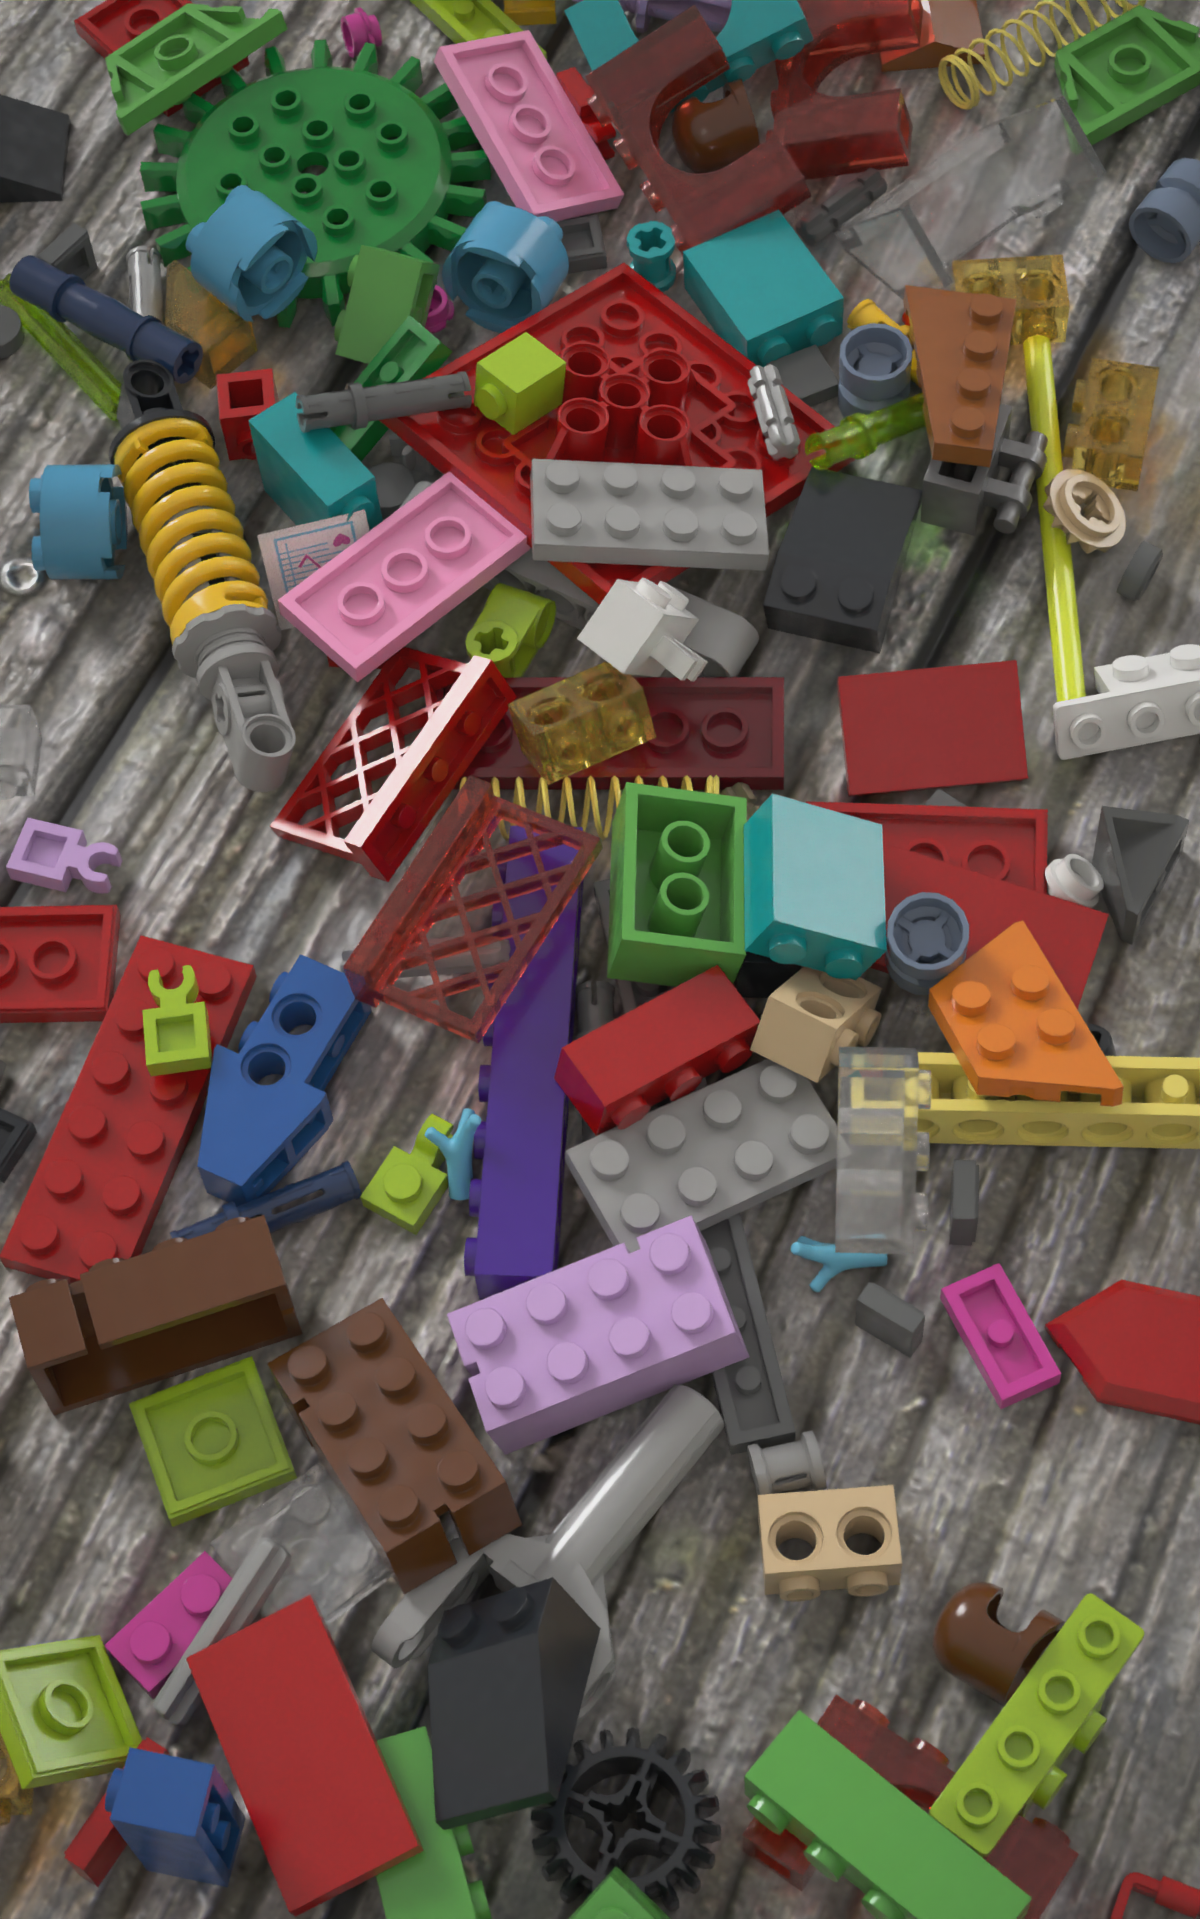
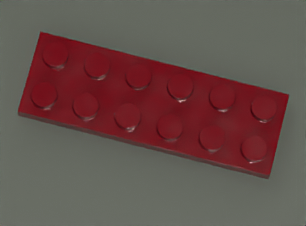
M504 677L517 698L453 788V790H460L461 779L463 777L467 779L472 777L475 781L476 790H491V781L495 776L499 781L500 790H514L515 780L519 776L523 781L524 790H538L539 779L543 776L547 781L548 790H562L563 779L567 776L571 780L572 790H586L587 778L591 775L595 780L596 790H609L611 778L615 775L619 780L620 790H624L626 782L634 783L638 775L643 779L644 785L658 786L659 778L663 775L667 779L668 788L681 789L682 780L688 775L691 778L693 790H705L707 777L709 775L712 777L717 775L720 781V790L732 787L738 782L749 785L751 790H784V677H697L695 682L687 678L685 681H682L677 677ZM454 683L436 690L437 701L444 699Z

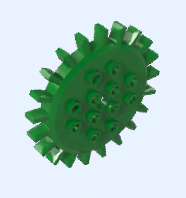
M326 39L315 40L311 52L312 67L286 71L284 58L277 48L272 46L265 48L264 66L266 77L247 84L241 75L232 68L230 72L221 76L222 87L226 97L216 105L192 93L191 97L182 103L185 118L196 125L192 132L158 123L153 130L158 153L179 158L178 163L141 162L140 166L145 192L177 193L140 202L147 231L184 224V226L155 239L163 266H170L192 255L186 249V240L190 231L199 223L207 222L212 214L225 203L227 196L232 191L227 190V188L234 189L240 185H246L252 191H259L309 228L317 240L315 262L307 256L301 271L308 276V279L297 297L277 314L279 327L290 328L297 312L298 299L322 298L324 312L332 327L335 326L340 312L346 309L343 295L349 294L351 290L347 283L348 270L352 259L359 255L361 245L386 249L434 263L433 260L424 253L431 244L451 252L467 228L448 221L449 214L474 218L487 204L485 189L457 186L454 183L492 180L490 160L484 150L451 153L452 151L479 143L465 116L444 123L439 121L459 108L446 83L421 98L414 94L423 83L421 63L415 57L411 56L391 79L377 75L379 65L375 44L365 42L352 69L333 67ZM390 137H398L394 140H387ZM312 165H321L327 168L325 172L317 176L310 173H301L305 168ZM190 265L184 270L189 293L197 298L206 289L195 281ZM228 307L230 316L240 318L239 315Z

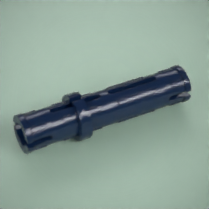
M347 1160L337 1167L320 1172L296 1183L288 1184L281 1189L236 1206L234 1201H231L221 1206L223 1212L181 1230H174L169 1233L171 1238L182 1237L191 1239L213 1232L221 1223L233 1218H252L257 1215H264L271 1234L293 1224L303 1222L353 1199L358 1200L362 1192L355 1173ZM319 1190L323 1192V1195L278 1214H272V1209Z

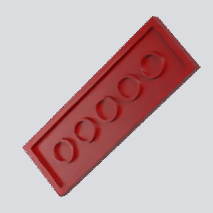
M140 935L0 1253V1259L4 1267L45 1279H67L70 1284L80 1281V1274L89 1272V1269L100 1261L110 1258L126 1260L141 1255L206 1100L211 1068L150 1076L146 1066L142 1010L160 1007L154 1002L148 986L149 973L151 970L158 969L163 987L165 989H175L184 980L183 966L190 965L193 968L199 986L198 996L194 1003L205 1001L209 1016L213 1059L214 1048L217 1044L225 1048L229 1045L257 978L254 965Z

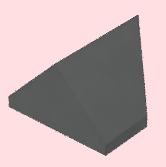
M1102 806L1092 865L1098 870L1103 879L1104 887L1100 892L1122 941L1133 944L1183 851L1189 825L1188 819L1179 815Z

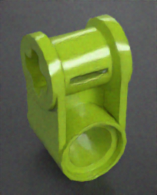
M498 583L490 592L483 611L467 634L465 643L468 656L471 659L474 655L491 659L503 677H523L538 650L544 646L551 634L556 617L555 601L503 583Z

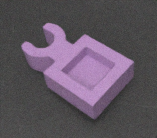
M27 817L6 869L12 880L67 892L72 878L82 880L88 890L104 894L109 893L111 889L108 875L94 872V870L101 864L120 867L122 858L118 848L110 843L98 842L86 847L87 840L83 830Z

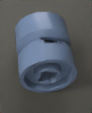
M1182 158L1175 160L1157 181L1156 188L1148 193L1130 216L1129 228L1133 239L1148 255L1162 262L1177 263L1184 261L1200 242V161L1197 159Z
M871 323L855 328L841 342L838 407L842 416L854 426L866 430L889 428L901 421L909 409L913 348L908 337L899 329L887 324Z
M927 892L906 897L894 908L887 926L885 965L890 977L900 988L915 995H929L931 987L965 962L969 942V923L964 911L952 899L939 893Z

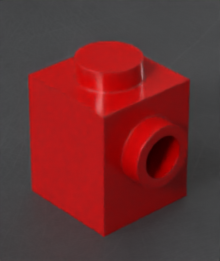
M270 368L216 375L219 419L229 461L241 459L257 460L248 420L279 402L273 370Z

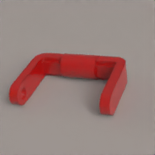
M1133 1872L1123 1879L1110 1919H1122L1131 1890L1155 1899L1154 1903L1196 1919V1916L1200 1917V1889L1164 1875L1161 1881L1147 1875Z

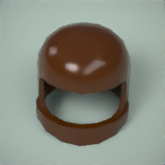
M742 78L724 84L723 99L703 103L697 97L692 96L684 100L676 108L671 123L672 136L675 148L681 160L688 168L698 173L707 174L759 158L760 140L758 129Z
M987 1582L971 1583L958 1590L942 1610L933 1633V1650L937 1661L943 1669L1004 1707L1065 1622L1043 1609L1038 1612L1025 1630L1012 1632L1001 1625L997 1617V1611L1003 1596V1588Z

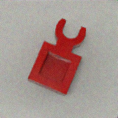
M575 67L556 73L558 81L604 160L615 157V152L607 140L616 137V131L612 123L607 118H602L601 116L603 107L597 89L593 85H587Z

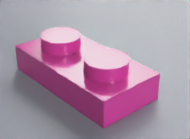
M1000 1263L941 1288L940 1300L1000 1410L1059 1384L1061 1372Z
M204 1551L104 1645L108 1653L153 1700L164 1686L230 1584L232 1578Z

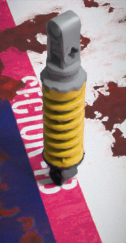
M152 360L134 361L123 372L116 413L122 430L119 431L110 445L109 461L110 464L119 465L122 473L117 477L123 486L124 498L131 510L133 525L139 534V544L146 556L148 571L154 580L156 596L162 604L164 620L170 628L174 659L178 660L179 669L184 674L196 677L201 694L212 702L216 726L224 738L237 780L243 786L253 791H273L279 788L285 781L296 741L295 731L291 726L285 708L282 688L277 679L279 666L273 653L281 642L282 632L280 626L276 625L275 615L268 610L267 595L259 587V572L254 564L251 563V549L243 539V526L238 517L235 516V503L230 494L227 493V480L222 471L219 470L220 460L214 450L215 437L210 424L202 416L183 410L173 382V376L168 369Z

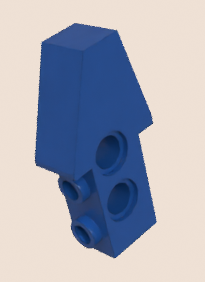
M301 954L290 972H282L276 979L269 996L270 1004L259 1022L252 1021L245 1029L239 1043V1053L218 1044L214 1048L197 1167L206 1192L228 1203L234 1201L236 1206L268 1194L329 1129L334 1119L327 1094L324 1090L372 1012L364 981ZM296 1026H313L304 1034H289ZM271 1074L283 1076L278 1082L271 1085L258 1084L262 1078Z

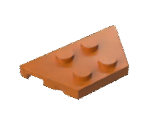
M1024 921L1012 924L929 989L928 1008L977 1095L998 1097L1025 1095L1034 1100L1060 1102L1061 1091L1101 1094L1100 1106L1113 1107L1122 1104L1123 1084Z

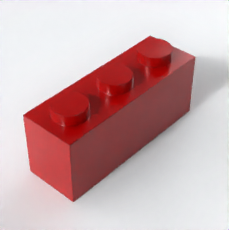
M716 965L563 1046L554 1079L596 1136L615 1126L623 1130L641 1120L649 1112L651 1106L668 1097L671 1101H676L693 1092L703 1078L720 1069L723 1073H728L744 1064L753 1053L750 1048L760 1019L721 968Z

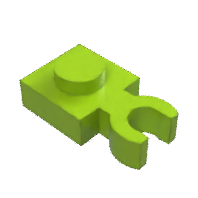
M190 965L183 966L184 980L175 989H165L163 987L158 969L151 970L149 973L148 986L154 1002L160 1007L142 1010L146 1066L150 1076L208 1069L212 1066L208 1011L205 1001L194 1003L198 996L199 986L193 968Z

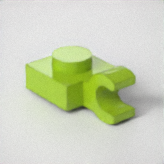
M431 1114L422 1125L412 1152L408 1154L394 1146L360 1196L365 1208L415 1235L418 1234L448 1188V1175L438 1170L446 1159L439 1147L425 1137V1132L428 1128L434 1127L441 1134L452 1138L453 1135L450 1133L454 1126L434 1114Z

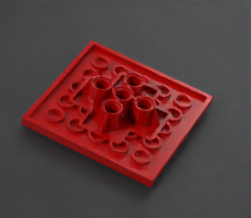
M624 262L424 377L431 378L465 371L470 381L471 390L464 391V395L472 396L470 408H456L379 420L444 475L447 472L452 473L527 536L526 544L531 548L530 472L532 459L762 470L767 518L801 495L811 467L838 472L855 461L858 444L781 385L785 389L794 419L792 424L797 428L800 444L797 446L798 453L793 458L783 457L778 460L772 458L768 453L765 443L767 438L762 433L753 403L755 399L751 396L748 386V380L751 377L750 370L756 364ZM527 332L566 362L563 399L560 406L515 435H512L496 421L484 416L480 409L474 405L477 362ZM548 561L599 605L617 579L639 582L643 577L658 585L660 581L667 583L690 568Z

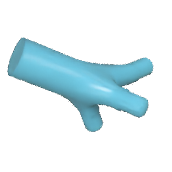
M470 1108L463 1109L457 1131L452 1138L441 1134L434 1127L428 1128L425 1132V1137L439 1147L446 1159L449 1197L454 1200L469 1199L470 1182L473 1179L472 1146L474 1134L481 1123V1118Z
M800 1236L797 1242L791 1246L792 1254L823 1264L818 1275L810 1283V1288L817 1293L822 1290L831 1278L842 1271L887 1265V1248L884 1240L831 1244Z

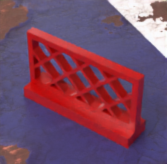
M403 647L386 662L274 819L270 828L280 838L359 863L371 877L389 882L517 698L516 694L491 659L474 655L470 662L466 664ZM408 667L420 670L421 679L399 689L395 688ZM454 683L444 699L437 701L436 690ZM425 696L427 707L403 718L400 717L399 707ZM388 713L389 724L364 735L363 731L372 719ZM423 728L413 743L406 747L404 736ZM393 742L394 753L370 764L368 763L367 752ZM355 758L356 770L334 780L331 779L332 774L340 764ZM390 774L380 790L373 794L372 781ZM360 787L362 799L336 810L334 798ZM323 804L324 816L304 825L298 824L307 810ZM358 820L345 839L340 838L339 828Z

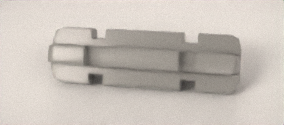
M772 364L765 367L756 365L750 370L751 377L748 380V386L751 396L755 399L753 403L762 433L767 438L765 443L768 453L776 460L783 457L791 459L798 453L797 446L800 444V438L797 428L792 424L794 419L785 389L781 386L783 383L779 370Z

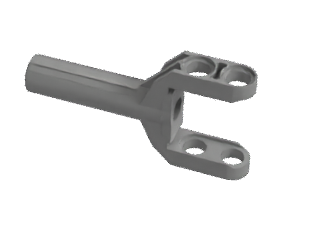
M674 1384L552 1534L528 1538L505 1534L470 1556L464 1549L460 1538H453L450 1546L457 1564L405 1595L380 1626L373 1639L371 1651L395 1669L401 1667L409 1660L421 1657L436 1639L443 1612L465 1604L489 1573L493 1576L496 1587L503 1592L553 1577L601 1628L576 1724L577 1728L617 1678L604 1576L724 1429L725 1422L719 1411L708 1399L694 1389L681 1384Z

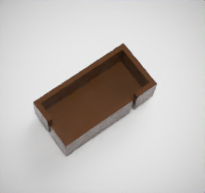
M264 1215L253 1219L248 1217L233 1218L221 1223L213 1232L191 1239L182 1237L171 1238L157 1244L151 1252L126 1260L110 1258L93 1265L89 1272L80 1274V1281L69 1284L67 1279H45L30 1285L24 1293L9 1297L27 1368L54 1416L303 1334Z
M383 1298L267 1363L286 1407L311 1447H314L319 1460L404 1595L457 1564L441 1521L438 1518L447 1511L451 1515L461 1543L469 1556L522 1525L506 1480Z

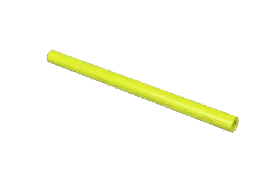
M1034 335L1023 342L1031 431L1043 433L1048 438L1044 451L1047 456V462L1041 477L1036 479L1056 700L1060 702L1086 697L1071 543L1067 544L1066 534L1062 529L1051 527L1055 517L1043 507L1048 498L1044 488L1059 472L1063 471L1051 342L1046 336Z

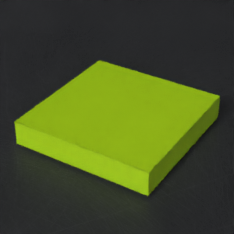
M252 1356L129 1403L172 1527L297 1479Z
M100 1635L0 1650V1732L22 1790L113 1773L115 1768L123 1769L130 1747L137 1748L142 1738Z

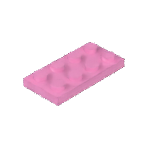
M529 30L439 47L434 63L517 208L532 213L537 217H549L555 222L618 208L624 193Z
M447 472L278 599L280 614L358 683L524 555L531 547L527 545V536L452 473Z

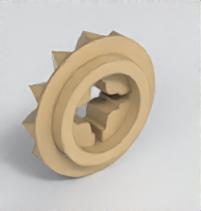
M1066 469L1059 472L1044 488L1048 498L1043 507L1055 517L1051 527L1063 530L1066 534L1067 544L1078 541L1082 550L1087 554L1096 549L1106 553L1123 538L1126 530V518L1122 505L1114 492L1098 477L1083 470ZM1082 503L1086 504L1084 507V517L1080 514V505Z

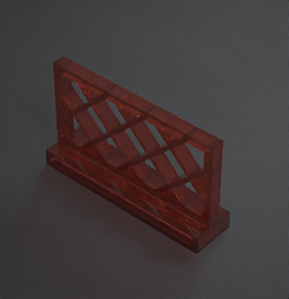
M470 775L344 964L343 970L355 999L375 1008L382 1001L479 1044L603 849L601 839L494 795L491 783ZM502 819L524 828L527 839L492 850L489 838ZM533 832L540 835L534 837ZM563 844L579 850L571 864L545 871L539 853L540 851ZM483 847H485L486 852L480 853ZM533 854L539 874L503 884L497 865ZM491 867L497 887L461 897L458 885L464 876ZM557 885L552 892L550 886ZM544 889L547 901L541 911L514 920L508 899ZM453 895L455 900L449 901V899ZM502 902L508 922L472 933L466 912ZM460 915L465 935L430 946L426 934L434 922ZM526 933L521 941L519 935ZM513 937L516 950L509 961L483 969L477 948ZM422 943L423 948L417 950L419 945ZM470 950L476 971L440 982L434 961ZM428 964L433 985L410 992L393 986L402 971ZM495 982L492 988L489 990L488 984ZM481 986L484 1000L472 1019L448 1009L445 997ZM438 1000L439 1005H436L431 1001Z

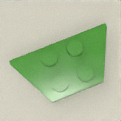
M187 3L105 57L108 73L111 77L112 94L118 108L116 115L123 132L126 135H130L173 105L185 102L194 91L212 79L227 74L231 71L233 65L286 31L288 28L282 12L278 9L269 8L260 19L246 18L242 7L223 6L213 8L204 4Z
M1139 5L1057 50L1054 67L1075 147L1082 152L1200 85V37H1198L1200 27L1181 20H1169L1162 13Z

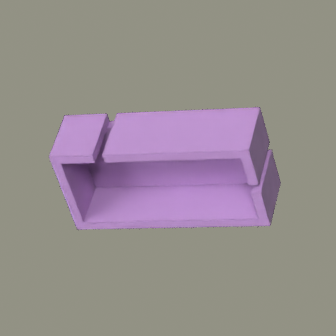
M692 1215L636 1237L640 1249L630 1253L625 1243H621L447 1314L464 1367L472 1375L468 1379L485 1431L505 1455L669 1390L674 1384H684L749 1358L709 1248Z

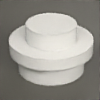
M1068 854L1064 859L1053 860L1045 869L1049 895L1089 908H1093L1098 903V893L1103 889L1104 882L1098 870L1085 858L1076 854Z

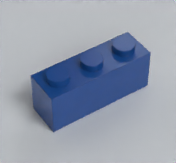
M130 1747L124 1769H114L107 1787L105 1810L111 1812L110 1821L147 1871L228 1887L246 1818L216 1766L210 1763Z

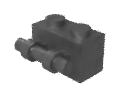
M1000 404L990 467L931 459L923 479L920 522L975 536L985 508L990 506L998 511L993 523L994 527L1002 533H1013L1019 519L1026 517L1033 500L1030 494L1032 483L1041 477L1046 465L1047 456L1044 451L1048 438L1043 433L1031 431L1027 433L1024 443L1009 440L1012 406ZM1001 466L1010 468L1012 471L1009 483L997 480Z

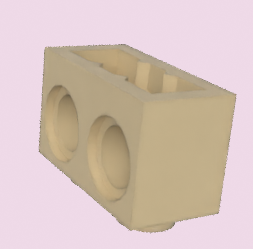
M803 967L768 997L750 1050L818 1083L835 1066L843 1068L850 1060L851 1052L855 1050L858 1044L864 1047L869 1044L881 1019V1013L874 1009L882 988L861 977L857 980L849 978L838 979L829 976L826 972Z
M894 1485L758 1495V1523L765 1595L779 1594L782 1600L798 1602L817 1598L821 1594L820 1591L848 1589V1593L853 1596H874L885 1593L891 1585H900L902 1557ZM866 1533L874 1536L880 1542L881 1548L873 1554L860 1555L851 1551L845 1542L855 1534ZM799 1538L807 1541L814 1551L805 1559L791 1560L784 1557L778 1551V1547L788 1539Z

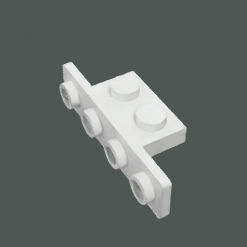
M1195 644L1180 645L1173 648L1170 653L1150 657L1128 655L1117 658L1112 664L1094 667L1095 688L1099 694L1060 701L1053 705L1056 752L1062 760L1200 734V646Z

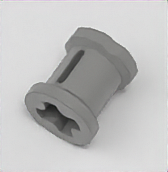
M812 1430L803 1432L800 1440L764 1449H761L758 1444L747 1446L748 1459L757 1496L777 1494L807 1486H812L815 1491L827 1488L820 1451Z

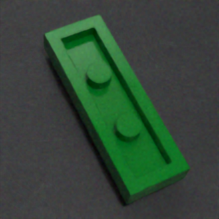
M409 315L354 383L359 382L362 387L423 379L437 371L452 351ZM379 420L369 421L367 427L361 429H354L350 424L329 427L361 462L389 429Z

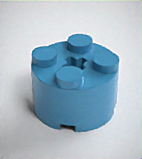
M240 185L229 193L225 203L212 214L207 222L199 223L190 231L186 240V249L192 253L191 273L195 281L242 319L253 322L251 316L259 314L265 320L274 317L297 297L308 279V276L301 272L307 256L315 262L317 240L309 228L259 191H252L246 185Z
M498 201L488 202L474 217L444 262L442 279L447 294L452 301L458 295L469 307L465 315L473 322L498 333L508 330L546 308L566 279L569 270L568 255L561 241L563 238L561 227L549 217H537L523 209L507 206Z
M47 465L41 478H31L29 485L30 508L32 513H39L40 536H34L32 539V563L35 571H46L51 580L121 579L123 577L125 565H114L115 550L127 549L128 536L127 504L124 498L123 487H113L112 477L122 474L119 465Z

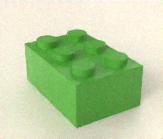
M626 782L612 821L607 978L678 986L718 965L731 983H734L746 956L744 931V824L747 822V798Z

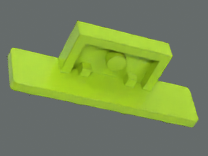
M1086 1594L932 1805L929 1815L978 1855L985 1858L990 1855L1016 1817L1022 1821L1034 1803L1045 1810L1068 1776L1059 1767L1073 1748L1085 1754L1105 1726L1107 1719L1099 1714L1106 1691L1143 1641L1144 1630L1094 1594Z

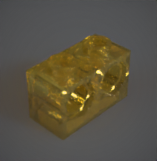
M1063 254L952 261L950 291L991 294L997 297L1017 299L1010 345H1022L1027 338L1034 335L1046 336L1051 343L1065 342L1070 304Z
M1092 358L1088 380L1077 379L1071 413L1081 414L1080 423H1068L1063 457L1073 458L1072 469L1089 472L1102 480L1108 487L1138 492L1154 406L1159 367Z
M607 661L508 704L522 753L548 785L656 738L643 688L632 675L621 673Z

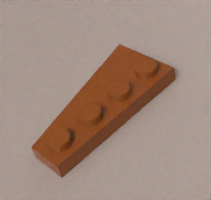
M905 285L903 304L905 315H908L910 322L909 336L911 346L915 349L917 360L916 374L918 385L922 387L924 398L923 412L932 460L990 467L1017 299L997 297L991 294H973Z

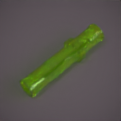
M920 392L866 415L859 412L843 418L839 426L810 435L805 443L806 456L821 449H824L826 452L809 460L810 464L818 470H825L850 457L859 460L873 454L879 445L926 427L923 412V393Z

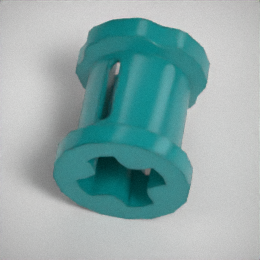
M657 221L635 225L626 237L627 247L633 258L629 267L660 291L665 292L673 286L676 280V265L670 258L675 249V238L672 235V229L666 224Z

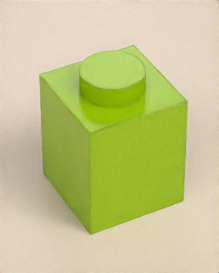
M525 332L477 362L474 405L480 409L484 416L496 421L512 435H515L562 404L566 362L529 333Z

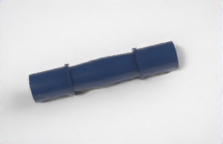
M33 255L23 257L15 265L10 276L11 292L15 296L49 313L54 320L58 322L68 321L95 339L126 352L128 359L132 362L152 360L160 363L171 372L173 381L179 384L187 383L198 372L203 359L202 346L163 325L158 318L152 315L143 317L118 300L85 286L83 279L79 276L67 274Z

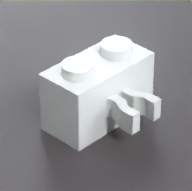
M643 577L639 582L617 579L577 637L579 641L623 674L660 677L666 668L682 681H685L687 678L695 682L708 663L697 653L683 645V642L699 621L697 617L685 609L689 603L688 598L663 581L656 585Z

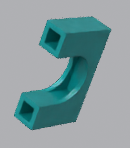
M583 0L564 10L610 111L624 137L633 132L641 133L652 129L660 122L662 117L674 112L684 100L694 96L700 102H703L709 93L723 87L725 83L740 78L744 82L753 76L756 69L776 59L784 60L791 58L799 53L805 44L814 40L797 0H732L729 18L719 35L705 47L684 55L660 54L643 45L635 36L619 0Z

